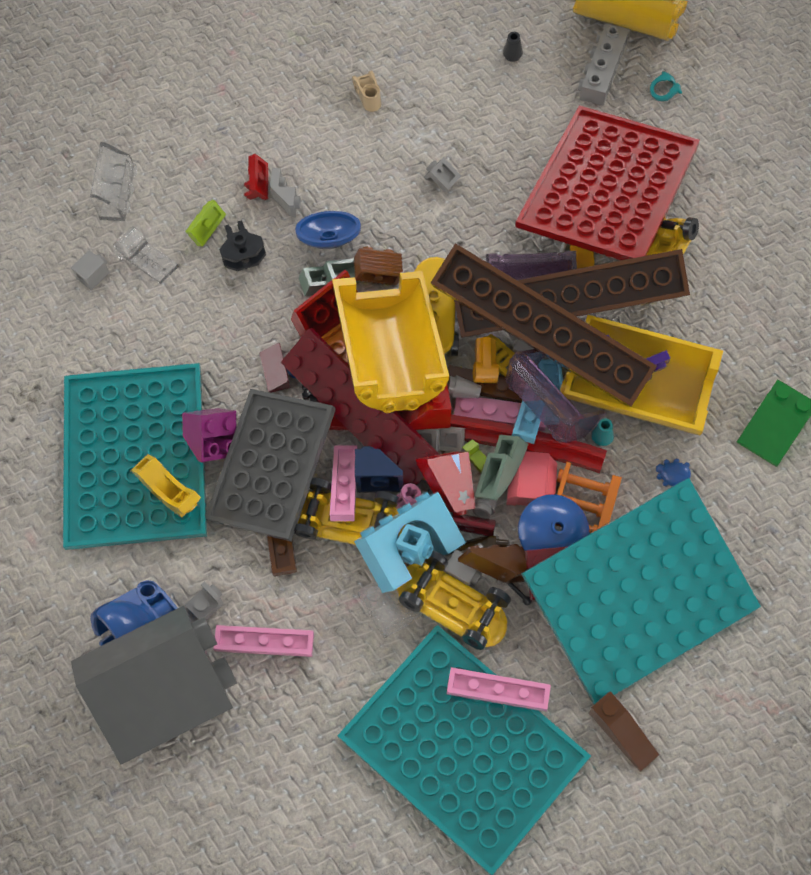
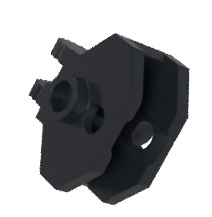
M242 220L237 221L239 231L233 233L229 224L224 225L227 240L219 249L225 268L234 271L257 266L266 256L262 237L249 233L245 229ZM247 258H249V261L247 263L242 262V260H246Z

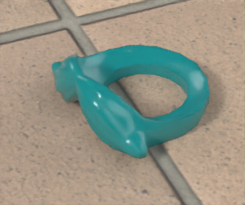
M662 71V75L651 82L650 94L657 101H668L675 94H682L680 84L675 81L671 74ZM661 81L673 83V87H671L666 95L660 96L654 92L655 85Z

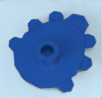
M677 458L671 463L666 459L664 464L656 466V472L660 473L656 477L658 480H664L663 486H674L690 478L689 462L680 463Z

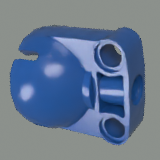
M145 580L129 592L97 607L91 613L90 621L96 636H101L107 631L111 632L109 636L100 640L99 645L102 646L178 607L154 581Z

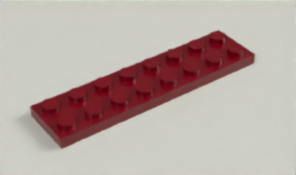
M309 328L281 363L322 404L332 405L336 409L334 416L364 446L380 449L403 471L404 485L411 483L417 486L424 479V476L416 464V459L439 455V453L397 411L385 413L382 410L373 409L363 404L355 394L349 364L313 328Z

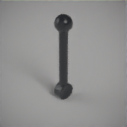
M506 583L523 599L522 601L525 605L532 603L530 597L525 596L513 583Z

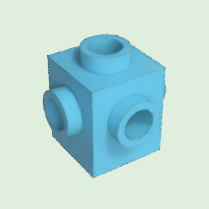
M410 524L405 525L395 543L401 559L408 564L415 563L422 566L425 559H428L433 551L429 531Z

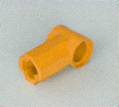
M491 337L476 338L473 382L497 383L499 365L496 363V339Z

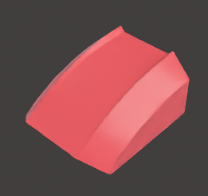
M525 452L518 471L508 486L506 505L527 506L538 497L556 493L557 462L549 453Z

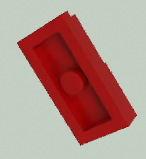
M257 154L248 156L249 181L244 183V186L249 191L244 193V196L249 200L257 197L262 200H268V163Z

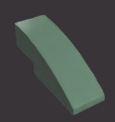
M354 259L326 261L324 266L303 268L299 281L304 296L314 295L344 270L348 271L351 278L355 277Z
M499 435L494 453H488L474 497L496 501L504 493L517 473L528 443L518 436Z

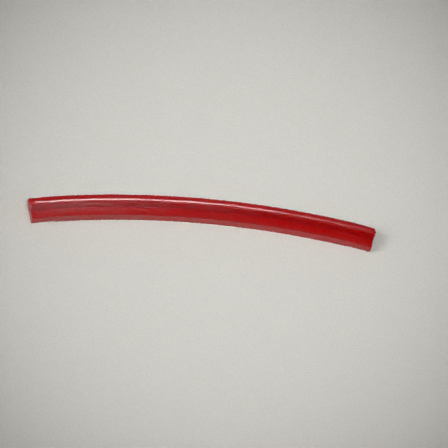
M451 414L450 427L465 428V442L473 439L478 444L496 447L499 435L512 436L515 426ZM333 416L329 430H348ZM542 431L537 432L534 444L526 442L528 443L526 451L549 453L555 461L569 462L573 466L599 474L607 453L605 449Z

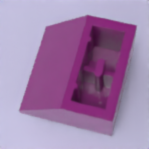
M215 408L182 413L183 437L199 462L225 459L237 428L236 411Z

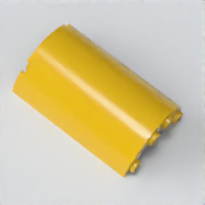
M423 271L400 273L398 289L357 293L355 277L332 279L357 398L368 407L382 410L385 413H391L393 411L415 410L441 393L448 383L449 373Z
M587 315L586 323L606 335L609 334V337L646 359L667 350L670 361L666 363V368L652 373L651 380L647 381L632 407L624 405L576 374L568 371L566 372L565 379L562 381L559 394H562L563 398L701 436L708 413L707 407L713 383L719 370L723 350Z

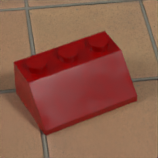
M344 270L334 279L351 277L348 271ZM332 280L293 311L291 321L301 337L309 328H313L322 337L341 323Z
M448 385L435 398L420 405L417 409L401 410L402 417L415 430L450 428L451 403Z

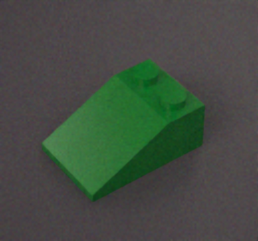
M777 380L742 432L737 443L777 467L810 419L811 399L782 381Z

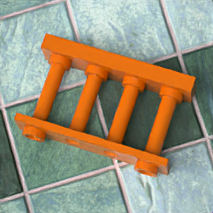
M566 462L565 469L559 470L556 482L560 483L557 495L571 499L582 510L594 513L596 517H600L599 525H589L591 534L610 522L622 477L612 475L611 482H605L604 484L569 474L571 463ZM570 483L601 492L603 496H606L605 503L597 505L563 495L565 485Z

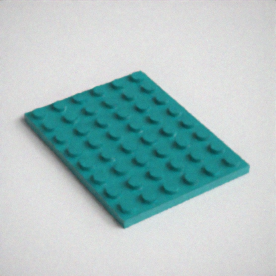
M200 363L64 376L63 548L65 550L207 537V520L205 519V464L197 460L184 439L182 413L202 410ZM149 454L154 456L176 480L185 487L196 491L201 498L191 512L180 517L163 504L131 470Z
M690 478L679 482L521 573L593 704H596L610 691L613 695L617 694L761 607Z
M436 625L337 736L489 875H494L590 759L591 755L538 710L448 695L447 688L451 668L492 675L496 674L439 625Z

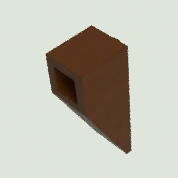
M512 544L507 547L492 545L487 548H480L478 545L471 546L466 549L464 554L458 557V562L503 583L525 582L521 574L527 570L525 550L519 544Z

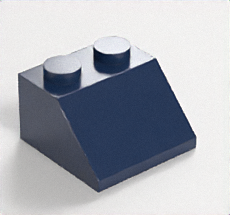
M370 446L355 449L357 493H376L377 491L401 492L404 486L403 471L380 449Z

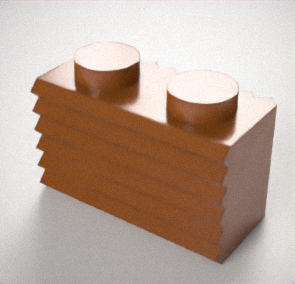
M367 246L359 248L354 256L356 281L360 280L361 282L377 284L385 283L386 285L394 286L399 283L400 273H403L401 253H395L391 249L383 251L374 250L372 247Z

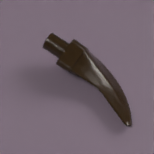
M499 536L478 537L465 541L466 543L456 550L464 551L468 547L476 545L480 546V548H487L492 545L507 547L510 545V541L499 539Z

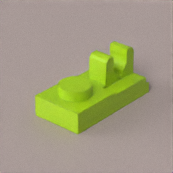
M215 200L208 201L202 207L201 212L196 215L185 231L197 246L203 247L226 216V213Z

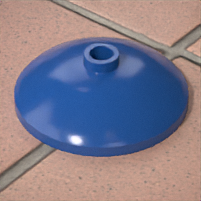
M324 211L311 214L300 220L296 225L295 231L297 238L308 246L319 249H334L353 241L361 231V223L356 216L347 212Z
M556 494L544 495L534 499L525 507L518 522V536L525 551L567 547L590 534L589 523L583 510L571 499ZM556 523L561 525V531L555 529Z

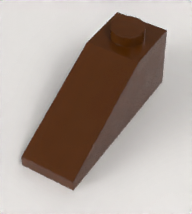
M611 691L591 707L588 714L640 772L659 756V753L631 714Z

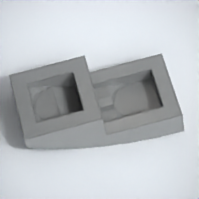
M450 427L416 430L436 451H464L462 447L464 446L465 428Z

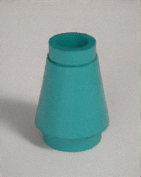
M607 418L601 419L591 432V438L594 443L599 446H607L613 442L614 431L611 420Z

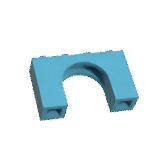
M425 492L415 498L416 503L413 505L408 503L398 508L397 515L393 517L390 514L379 520L380 525L374 529L371 526L360 532L362 537L354 541L382 593L394 591L412 579L395 544L398 534L405 524L429 531L433 550L442 555H447L466 543L439 492L431 495Z

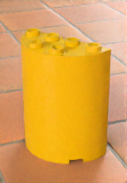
M575 0L573 13L669 41L677 33L679 24H677L678 18L685 12L688 1Z

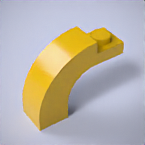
M147 454L131 470L163 504L180 517L191 512L201 498L196 491L185 487L176 480L154 456Z

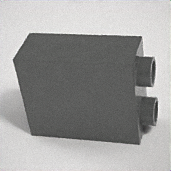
M184 606L71 661L76 687L120 765L233 708L226 689L237 684L234 674L225 656L212 662L206 651L217 645L212 630L205 617L192 623Z

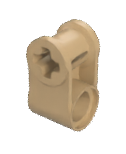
M371 70L368 74L359 77L352 76L354 89L357 95H359L364 109L370 112L379 110L381 107L380 88L373 71Z

